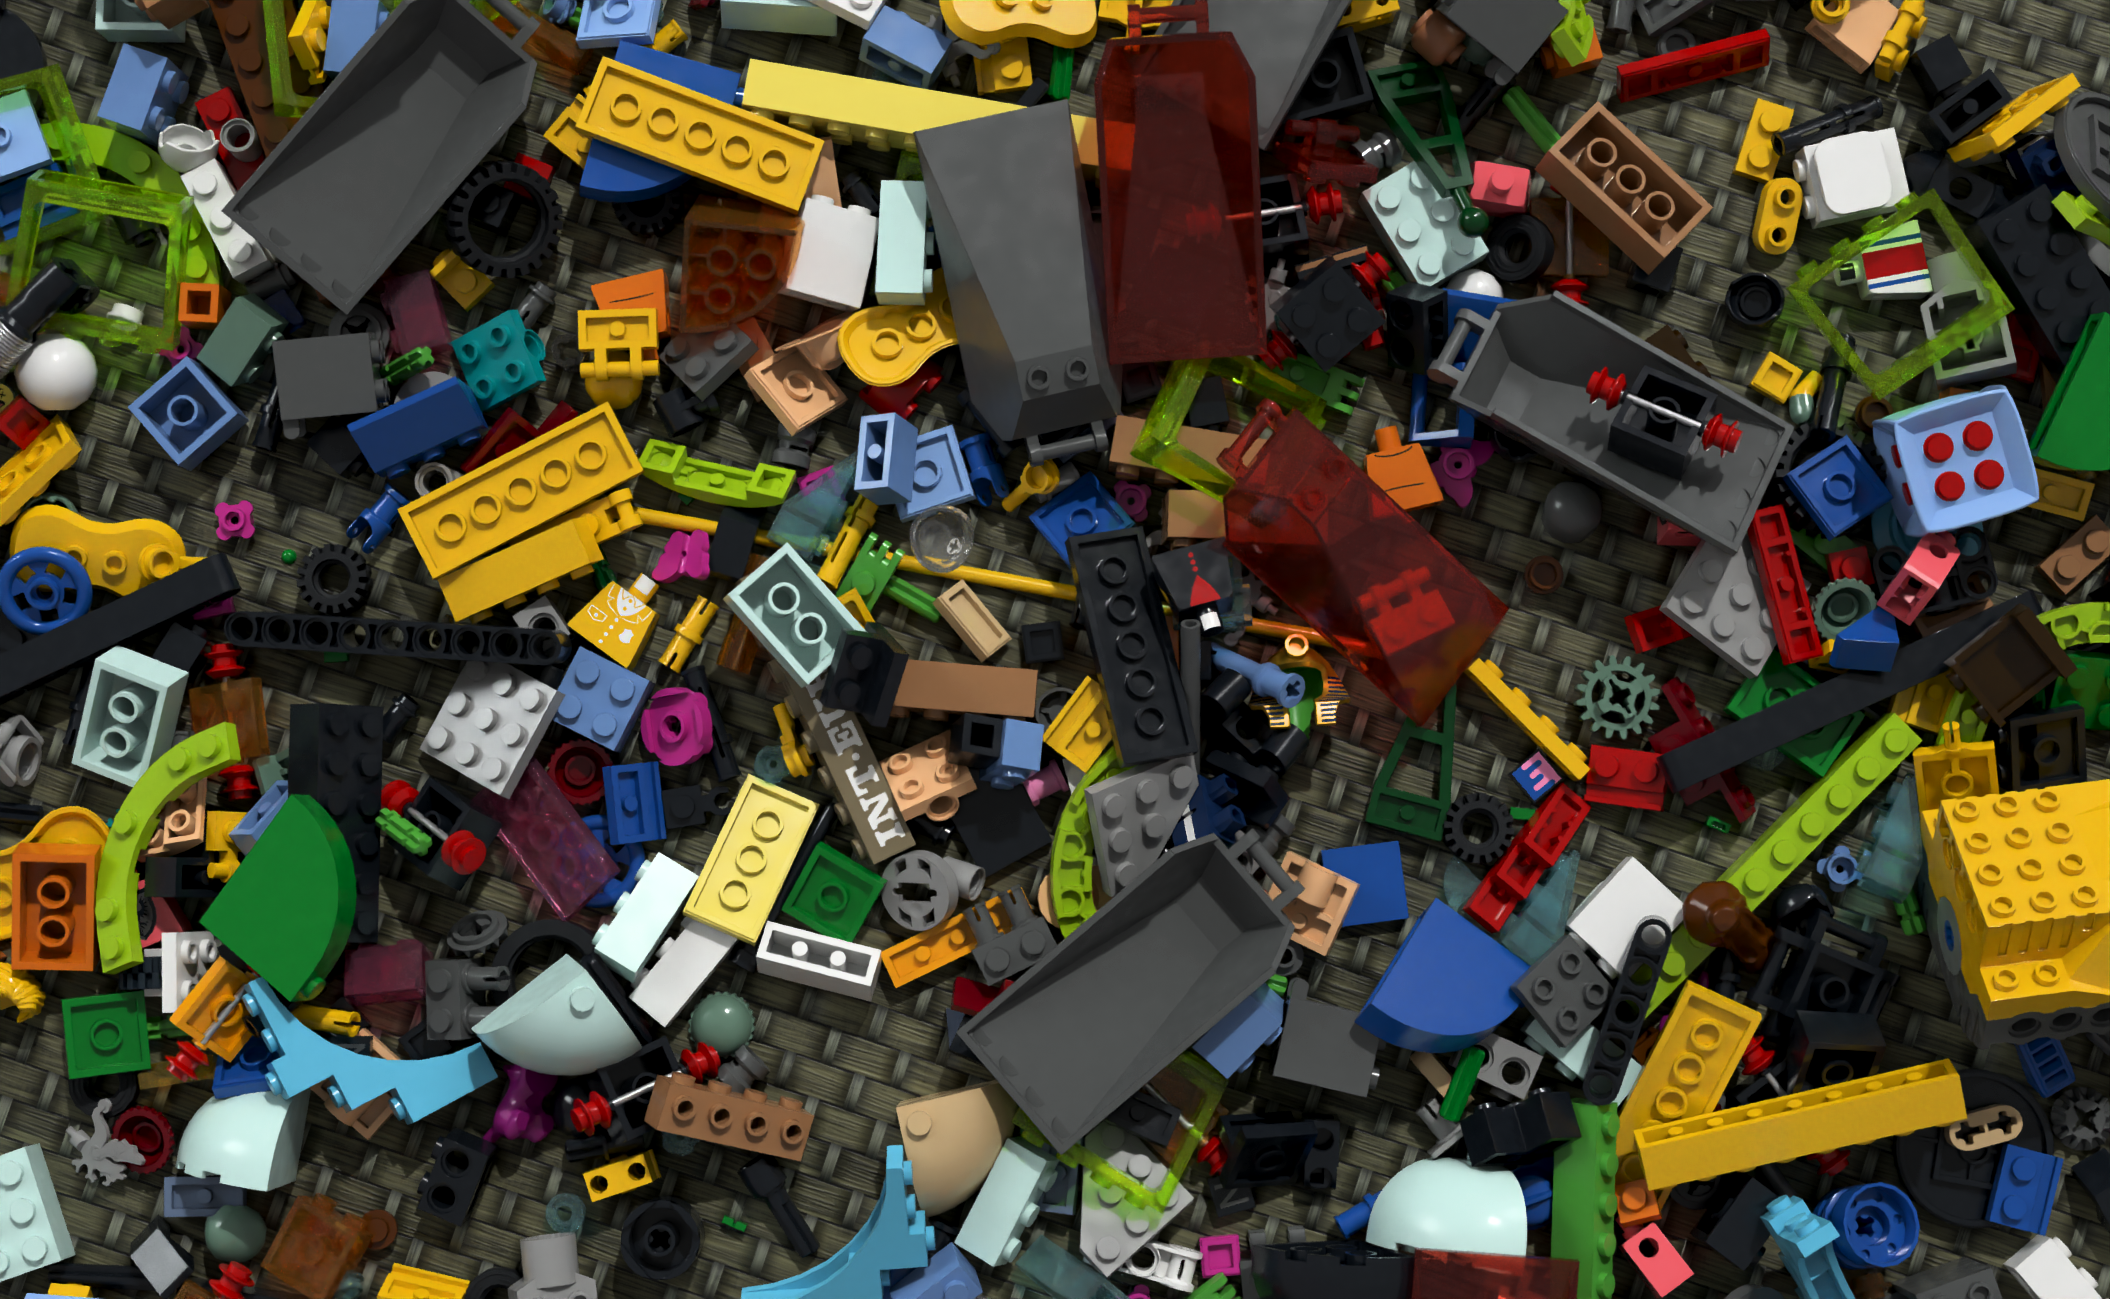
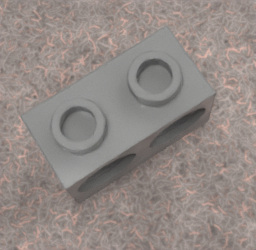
M1491 1033L1484 1040L1475 1044L1481 1045L1484 1048L1485 1059L1474 1086L1478 1079L1492 1085L1490 1093L1511 1102L1514 1095L1524 1100L1544 1056ZM1463 1049L1452 1053L1448 1065L1454 1068L1457 1067ZM1516 1061L1521 1068V1075L1517 1081L1506 1083L1502 1077V1069L1508 1062Z

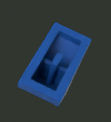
M1878 606L1838 633L1828 664L1834 668L1891 672L1899 647L1895 616Z

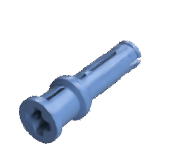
M1211 642V650L1216 652L1215 655L1211 654L1212 668L1221 672L1227 668L1239 672L1249 682L1255 694L1261 697L1271 696L1277 700L1279 705L1285 708L1296 706L1302 699L1305 691V681L1302 676L1296 673L1286 674L1280 670L1279 666L1271 662L1259 664L1215 642Z

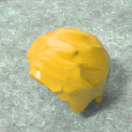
M0 962V1010L17 1006L20 1011L16 1018L17 1023L40 1014L41 1008L44 1006L46 994L41 990L42 985L38 979H35V976L29 970H11V964Z

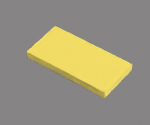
M748 774L687 901L683 915L755 946L814 821L820 804Z

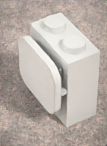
M1894 127L1874 132L1861 131L1828 138L1821 143L1803 146L1796 153V159L1792 162L1794 178L1796 182H1801L1804 192L1801 206L1802 212L1806 220L1810 219L1812 229L1900 211L1912 202Z
M813 194L811 198H805L802 201L799 212L795 215V219L790 225L782 259L783 271L778 293L838 310L854 312L861 308L878 234L879 218L871 216V210L865 207L849 205L848 209L833 205L834 200L832 198Z
M1631 856L1626 857L1604 881L1600 882L1573 911L1572 916L1563 926L1570 932L1568 935H1571L1584 952L1589 949L1599 959L1595 965L1607 977L1613 980L1616 976L1619 977L1638 922L1645 916L1657 915L1668 922L1672 932L1683 921V902L1639 861ZM1648 925L1642 931L1643 940L1651 945L1659 944L1665 937V931L1658 925ZM1643 963L1633 964L1629 969V976L1631 977Z

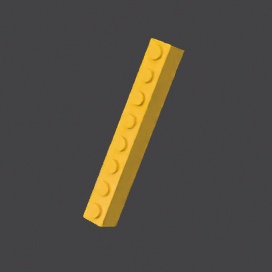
M1947 1058L1633 1130L1642 1173L1649 1191L1655 1189L1669 1190L1681 1183L1695 1180L1709 1181L1717 1177V1175L1734 1171L1748 1172L1754 1170L1757 1166L1774 1162L1788 1163L1795 1160L1796 1157L1814 1153L1828 1154L1836 1148L1853 1144L1867 1145L1876 1139L1893 1135L1907 1136L1916 1130L1932 1126L1947 1127L1954 1124L1955 1121L1967 1119L1960 1076L1950 1059Z

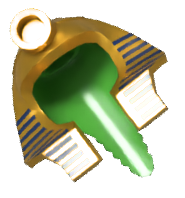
M1296 633L1288 636L1285 646L1270 656L1267 662L1276 664L1286 674L1296 673L1303 677L1305 691L1302 699L1296 706L1285 708L1279 705L1275 698L1271 696L1261 697L1253 691L1249 706L1251 710H1263L1269 719L1270 730L1291 728V723L1301 729L1309 740L1310 720L1313 709L1316 726L1336 725V712L1339 704L1349 703L1351 698L1331 665L1320 653L1308 647L1309 643L1305 636Z

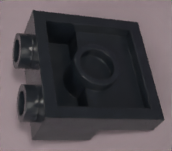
M2073 704L2039 710L2034 706L2019 708L2004 719L2007 724L1999 728L1994 724L1990 726V738L1994 740V746L1998 747V760L1996 761L1998 784L2007 792H2023L2026 789L2037 788L2039 790L2050 786L2087 782L2085 711L2082 706Z

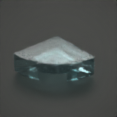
M1454 855L1445 867L1443 890L1447 903L1455 911L1475 892L1481 881Z

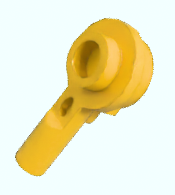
M1052 459L1046 460L1044 465L1033 468L1030 462H1028L1023 470V475L1020 476L1021 484L1002 500L1003 508L1012 512L1031 495L1036 493L1049 494L1055 491L1060 482V473L1055 462Z
M154 543L142 549L137 563L142 577L147 581L156 582L207 557L179 556L178 553H173L166 545Z
M780 703L773 707V711L782 732L780 740L785 763L793 777L796 778L800 775L807 777L812 774L811 766L815 765L813 754L810 755L804 744L801 745L798 741L794 720L788 712L785 703Z

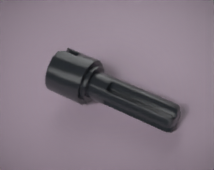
M762 1153L743 1165L740 1171L737 1172L754 1199H764L799 1256L804 1258L816 1252L820 1247V1243L783 1185L786 1183L785 1179L787 1176L775 1157Z

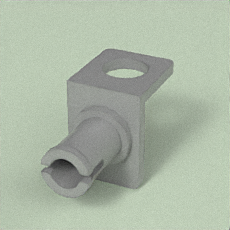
M1433 1097L1426 1104L1433 1111L1435 1117L1423 1105L1415 1113L1420 1116L1437 1138L1436 1144L1427 1151L1435 1159L1462 1138L1463 1133L1460 1123L1455 1124V1122L1440 1116L1439 1110L1441 1105L1437 1098Z

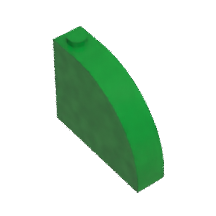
M2109 313L2090 314L2029 442L2033 462L2065 471L2110 470Z
M291 794L199 921L290 1002L309 1001L322 992L326 985L324 979L341 956L353 925L357 897L354 865L344 836L328 812L310 795Z

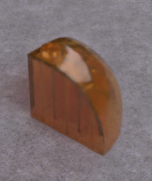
M699 195L684 219L679 333H703L725 329L733 323L749 316L752 317L773 300L791 275L799 257L804 237V220H801L799 215L762 202Z

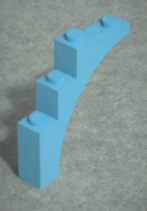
M259 977L244 986L247 994L243 995L242 999L252 1017L259 1016L265 1027L261 1031V1036L271 1053L277 1050L280 1058L266 1065L269 1073L265 1074V1079L275 1096L281 1094L284 1100L328 1078L331 1085L327 1087V1091L337 1108L343 1106L347 1113L390 1091L392 1098L388 1102L394 1115L399 1121L404 1119L406 1124L409 1125L498 1077L480 1042L452 1054L423 1060H386L361 1055L328 1042L304 1026L279 1001L264 978Z
M903 1145L887 1146L886 1175L880 1198L868 1221L846 1246L827 1261L802 1274L771 1284L742 1288L741 1299H883L884 1286H891L890 1269L928 1267V1251L935 1250L934 1226L926 1225L925 1210L916 1211L915 1194L907 1193V1185H913L912 1160L904 1161Z
M1783 1195L1770 1202L1766 1206L1768 1212L1760 1216V1218L1781 1249V1252L1777 1254L1798 1285L1794 1290L1799 1298L1855 1299L1833 1250L1832 1241L1840 1235L1832 1222L1812 1214L1804 1200L1794 1195L1790 1198L1788 1195Z

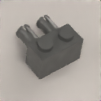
M1021 884L1010 888L1015 897L1016 904L1013 903L1007 890L997 894L1013 925L1010 927L1011 932L1006 934L1003 931L998 932L985 901L974 905L981 921H978L972 907L962 911L977 941L972 953L988 986L1036 964L1057 946V942L1043 916L1039 917L1038 914L1034 916L1021 889Z
M449 957L425 961L427 1040H464L478 1037L471 1028L499 1007L486 1006V990L506 991L509 988L511 979L497 980L496 978L499 976H510L509 969L506 966L485 967V957Z

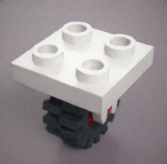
M210 931L162 933V948L144 949V963L119 972V989H144V996H162V1013H174L213 965L217 957V945L214 941V935Z

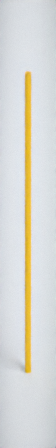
M592 499V500H590V501H588V502H586V503L580 505L579 507H577V508H575V509H573V510H571V511L577 510V509H579V508H581V507H584V506H586V505H588V504H591V503H593V502H595V501H597V500H596V499ZM632 506L635 514H640L643 524L692 533L699 529L707 532L709 536H714L719 522ZM612 509L613 518L620 519L617 509ZM759 529L755 544L781 548L788 542L795 551L826 557L834 543ZM862 547L857 548L851 561H855ZM888 552L886 558L891 560L894 553ZM904 555L897 567L898 570L954 580L963 579L965 582L1076 601V587L1070 584ZM1161 601L1165 616H1174L1168 603ZM1229 613L1220 614L1224 628L1236 630L1230 620ZM1243 616L1246 627L1245 632L1287 639L1288 636L1297 633L1305 636L1308 643L1381 656L1374 641L1370 638Z

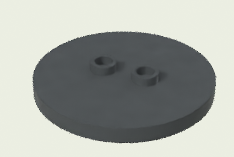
M2082 92L2071 97L2065 106L2057 110L2053 124L2055 144L2060 159L2078 190L2100 213L2110 219V97L2095 92Z

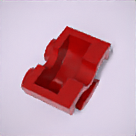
M929 357L915 374L904 382L882 387L868 384L860 391L859 397L878 414L896 413L908 421L919 407L914 402L915 399L924 390L930 394L938 387L944 378L941 374L944 368Z

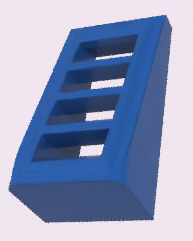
M2042 1037L2028 1044H2014L2027 1082L2041 1097L2047 1098L2076 1080L2060 1040Z

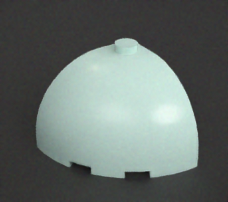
M565 954L471 1028L489 1048L511 1063L531 1071L550 1075L572 1076L589 1074L598 1068L618 1063L642 1049L632 1030L586 969L568 954Z
M310 1087L286 1100L283 1099L281 1094L275 1096L272 1091L249 1093L215 1099V1096H212L196 1111L184 1130L179 1145L176 1168L184 1169L185 1164L184 1173L191 1176L206 1178V1176L221 1175L219 1183L265 1192L296 1181L311 1092Z
M1468 1153L1467 1159L1444 1156L1435 1159L1432 1157L1423 1159L1402 1169L1382 1189L1370 1214L1366 1242L1396 1251L1401 1247V1250L1415 1253V1256L1447 1262V1258H1452L1455 1262L1472 1265L1471 1267L1523 1275L1527 1248V1214L1524 1196L1518 1180L1509 1169L1502 1166L1472 1167Z

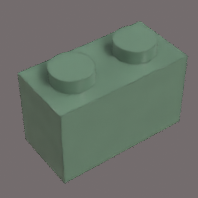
M255 293L236 297L196 358L231 387L247 382L249 384L253 383L265 368L262 364L268 354L273 353L272 341L284 340L282 333L289 324V321Z

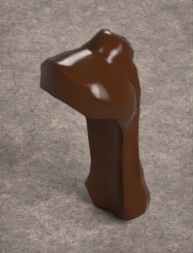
M1711 881L1699 884L1688 894L1682 905L1684 927L1688 934L1695 940L1711 947L1730 949L1742 962L1747 973L1759 974L1776 939L1773 936L1776 927L1766 928L1764 923L1750 911L1746 897L1733 884L1726 881Z

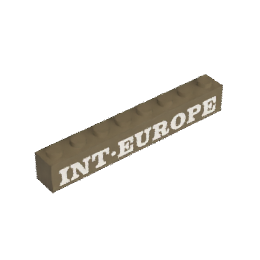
M747 575V576H745V577H743V578H740V579L736 582V585L738 586V585H739L742 581H744L749 575ZM753 634V637L757 645L760 648L764 647V645ZM768 651L771 661L767 662L769 671L777 684L782 682L788 694L784 698L785 705L793 719L799 717L805 732L800 734L803 744L810 755L816 754L821 767L817 769L819 778L825 789L829 790L832 788L838 801V803L834 804L835 812L843 826L847 824L850 826L855 837L850 840V843L859 861L865 860L867 865H875L916 845L855 712L826 708L819 701L830 666L807 686L801 688Z

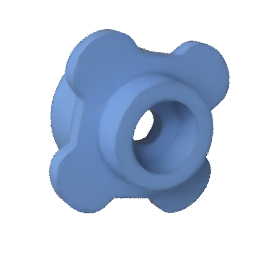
M545 0L543 14L549 16V23L555 24L557 21V23L563 24L574 14L577 1Z
M1846 846L1835 847L1832 855L1826 859H1819L1816 863L1817 872L1827 878L1829 888L1834 892L1844 891L1846 884L1851 883L1855 879H1860L1863 875L1862 865L1857 864V861L1850 855V850ZM1838 865H1841L1843 867V871L1841 873L1837 872L1836 867Z

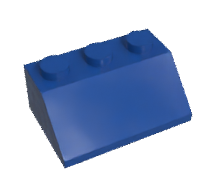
M456 376L347 425L352 437L374 473L383 478L388 476L389 479H395L411 471L409 466L424 460V463H431L441 459L446 455V449L457 444L460 447L472 445L482 439L481 433L489 430L472 389Z

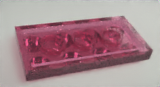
M534 755L510 799L502 797L486 787L472 799L473 802L503 824L497 833L562 921L572 919L621 871Z

